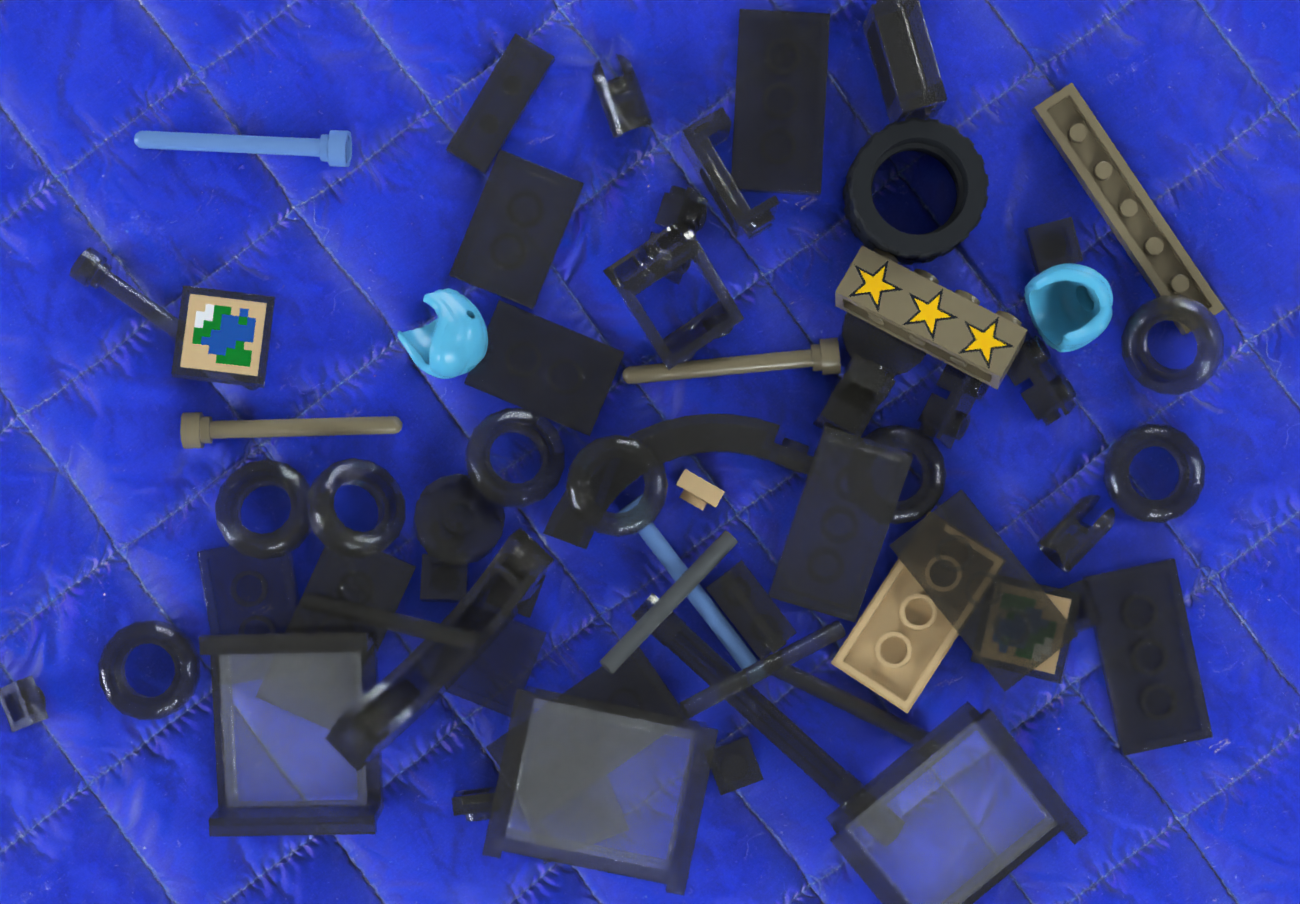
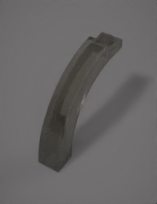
M701 414L662 421L627 436L595 458L565 491L552 512L543 533L588 549L598 523L617 496L646 472L676 458L709 452L736 453L765 460L805 476H811L817 458L807 455L809 446L794 440L784 438L782 445L774 443L780 425L758 418L734 414Z
M522 528L511 534L481 577L449 615L389 675L346 709L325 739L359 771L433 705L491 645L544 581L542 576L554 559Z

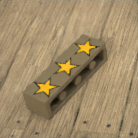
M861 246L835 291L836 307L997 390L1021 349L1027 333V329L1021 327L1020 320L1004 311L994 313L980 306V301L972 294L959 289L953 292L939 285L938 279L929 272L922 269H915L913 272L898 264L897 258L891 253L877 248L872 251Z

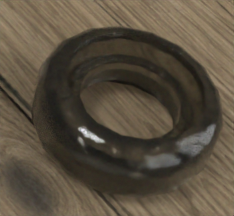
M1162 295L1144 302L1128 318L1121 335L1122 357L1129 373L1142 386L1160 394L1181 395L1200 388L1216 373L1224 355V334L1216 316L1201 302L1184 295ZM1164 320L1177 321L1193 332L1197 341V355L1190 366L1181 369H1169L1160 365L1151 356L1148 349V334L1154 324Z
M505 408L488 415L474 428L465 448V468L473 486L487 500L503 507L525 508L542 501L558 485L565 468V448L557 429L544 416L528 409ZM507 433H520L529 437L536 444L540 453V467L537 474L531 480L524 483H511L501 479L494 472L490 463V449L493 442L499 436Z
M895 424L876 428L859 440L849 455L845 475L849 494L861 511L876 521L897 525L916 521L933 510L943 495L947 473L943 455L930 437L916 428ZM895 447L905 449L913 454L920 463L922 471L921 484L915 494L906 500L897 502L886 500L877 494L870 479L871 464L877 455L886 449Z
M1144 424L1127 430L1111 445L1104 461L1103 482L1110 500L1123 514L1140 522L1164 523L1181 517L1197 502L1205 485V464L1198 446L1186 433L1166 424ZM1148 447H1159L1168 451L1176 460L1179 468V480L1175 489L1168 496L1159 500H1149L1140 496L1132 487L1129 479V466L1134 456L1142 449Z
M617 434L597 438L582 448L569 467L566 483L570 507L581 523L599 534L616 537L638 533L654 522L665 505L668 489L664 464L655 451L637 438ZM614 458L626 459L635 464L643 474L645 483L644 494L638 505L622 513L607 512L599 507L592 498L590 491L591 475L597 466L606 460Z
M349 458L332 463L314 479L307 494L306 515L313 533L326 548L343 557L362 559L381 553L399 537L406 520V501L398 482L386 469L370 460ZM348 484L357 485L367 490L373 496L378 506V521L374 529L366 532L354 531L346 527L339 520L334 509V496L339 487Z
M269 459L249 462L233 471L220 487L215 502L216 524L225 541L242 555L261 560L283 557L299 548L311 533L317 515L315 494L304 475L287 463ZM270 485L286 491L291 500V511L289 518L282 527L271 533L259 534L251 532L244 526L241 520V508L243 501L250 492L259 487Z
M160 620L137 621L118 630L105 644L98 663L99 684L107 701L122 714L139 720L162 719L181 710L195 694L201 676L200 657L192 640L177 626ZM152 643L161 646L170 654L174 662L175 676L172 684L164 693L158 696H145L137 693L129 685L125 677V663L128 655L135 647L142 644Z

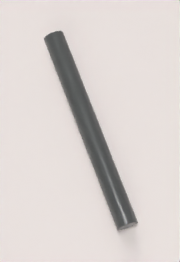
M725 530L599 661L600 664L613 674L738 543L736 538Z

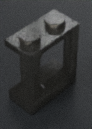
M721 107L682 130L681 148L734 237L738 238L746 233L748 238L751 239L772 226L771 222L775 220L774 216L780 202L774 195L750 209L714 148L729 139L732 124L725 110Z

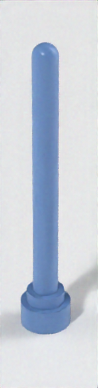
M144 130L137 132L134 136L136 146L142 149L320 157L322 162H328L331 167H349L352 158L351 132L344 130H330L329 134H321L320 139Z
M641 494L617 512L614 517L624 530L629 528L634 535L639 533L676 582L688 568L652 522L655 517L650 511L654 508L646 497ZM698 584L687 596L689 601L745 675L751 680L761 678L763 675L761 664L702 586Z

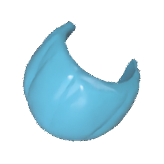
M1074 263L1055 265L1032 278L1024 288L1025 302L1034 327L1042 337V340L1058 352H1070L1086 346L1101 335L1111 321L1113 294L1110 284L1103 275L1090 267Z
M450 288L438 289L435 292L425 294L423 302L432 306L438 318L421 328L405 332L399 331L397 337L415 364L428 375L449 379L470 372L482 361L488 348V332L479 310L468 298Z

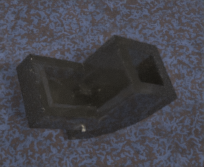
M854 353L813 424L853 446L861 438L877 407L888 396L895 383V380H893L895 375L886 371L878 363Z

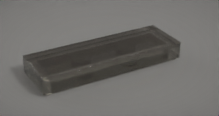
M515 34L446 148V151L486 175L555 61V57Z

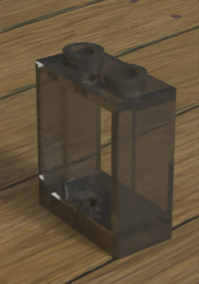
M876 0L877 3L871 5L863 23V30L889 122H901L907 118L918 117V119L933 118L946 103L947 96L920 1Z
M680 219L603 270L648 343L668 370L677 364L687 362L695 355L696 351L712 340L727 335L736 324L744 320L743 315L695 235ZM692 258L718 302L662 339L635 295Z

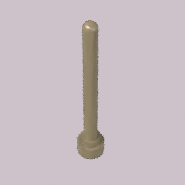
M837 337L819 339V344H810L811 349L629 366L624 369L622 377L628 384H640L812 367L813 371H822V375L840 374L839 343Z
M183 412L181 415L180 432L183 448L192 449L203 448L204 444L212 443L213 439L397 434L401 431L403 424L401 419L396 416L213 421L211 416H203L202 412Z

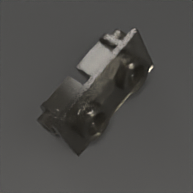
M671 186L670 192L664 193L655 224L669 229L667 235L651 232L641 262L645 263L644 273L655 277L662 275L679 285L682 275L689 269L692 262L691 248L696 233L703 227L707 217L706 204L708 200L694 189L687 187L686 190L681 187Z
M1027 330L1024 343L1007 374L1015 386L1030 377L1034 385L1023 391L1021 396L1035 415L1037 421L1042 419L1047 426L1062 416L1058 408L1062 409L1065 416L1077 405L1073 400L1076 397V393L1066 376L1063 374L1057 376L1047 361L1051 359V355L1044 342L1038 336L1032 338Z
M947 364L936 385L950 392L947 399L934 393L931 394L917 420L921 423L917 431L931 439H934L938 432L936 438L944 446L951 449L955 439L960 440L966 433L970 423V416L968 414L975 400L982 399L986 394L989 385Z
M742 560L706 587L760 660L771 652L778 651L787 643L790 637L797 633Z

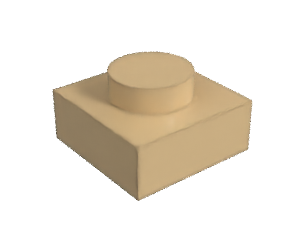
M684 469L676 483V486L683 489L679 498L702 511L707 503L716 507L725 493L722 489L687 469Z

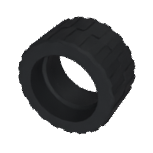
M915 117L886 125L880 132H875L867 140L866 144L861 147L846 175L847 181L843 188L844 213L852 227L851 231L856 238L858 237L862 241L864 247L872 251L877 248L884 252H889L901 264L912 265L917 262H922L923 264L933 261L936 257H943L965 240L969 233L977 227L982 218V211L987 205V187L989 182L981 154H978L973 142L968 137L966 138L959 133L957 128L950 124L940 123L936 119L928 118L926 120ZM903 151L922 152L937 159L949 171L956 187L957 199L951 216L938 229L919 235L907 234L890 226L876 210L872 199L873 179L880 165L892 155Z

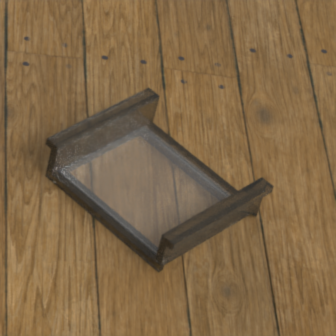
M376 631L200 635V655H210L218 790V808L209 817V836L376 834V822L384 809Z
M527 686L526 690L517 688L482 855L501 858L502 851L662 883L665 886L666 892L684 895L718 729L708 727L706 722L530 686Z
M968 701L826 817L836 832L830 838V841L882 904H973L1060 831L1074 845L1088 834V831L992 710L987 709L981 714Z

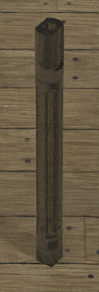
M652 592L632 614V617L638 621L659 598ZM672 612L653 631L652 636L664 647L667 646L822 787L832 800L884 847L889 845L898 836L905 822L717 654L676 613Z

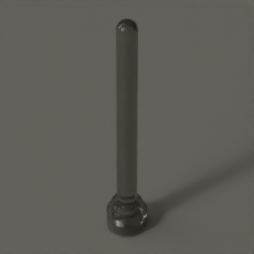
M89 247L78 257L71 268L70 277L84 287L89 285L95 289L99 286L183 344L186 324L111 272L112 267L106 263L107 258ZM224 372L251 391L259 389L262 384V379L259 375L252 376Z

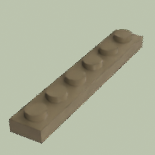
M1071 82L1031 110L1180 333L1182 335L1188 334L1224 310L1225 308L1074 84Z

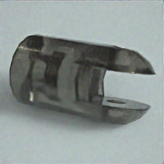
M615 54L622 76L607 81L598 60L593 67L592 78L613 138H618L630 130L652 125L653 120L631 62L623 55Z
M1091 494L1082 497L1037 543L1038 548L1045 556L1066 573H1069L1114 525L1116 515L1113 507L1101 515L1093 526L1082 521L1099 501V495Z

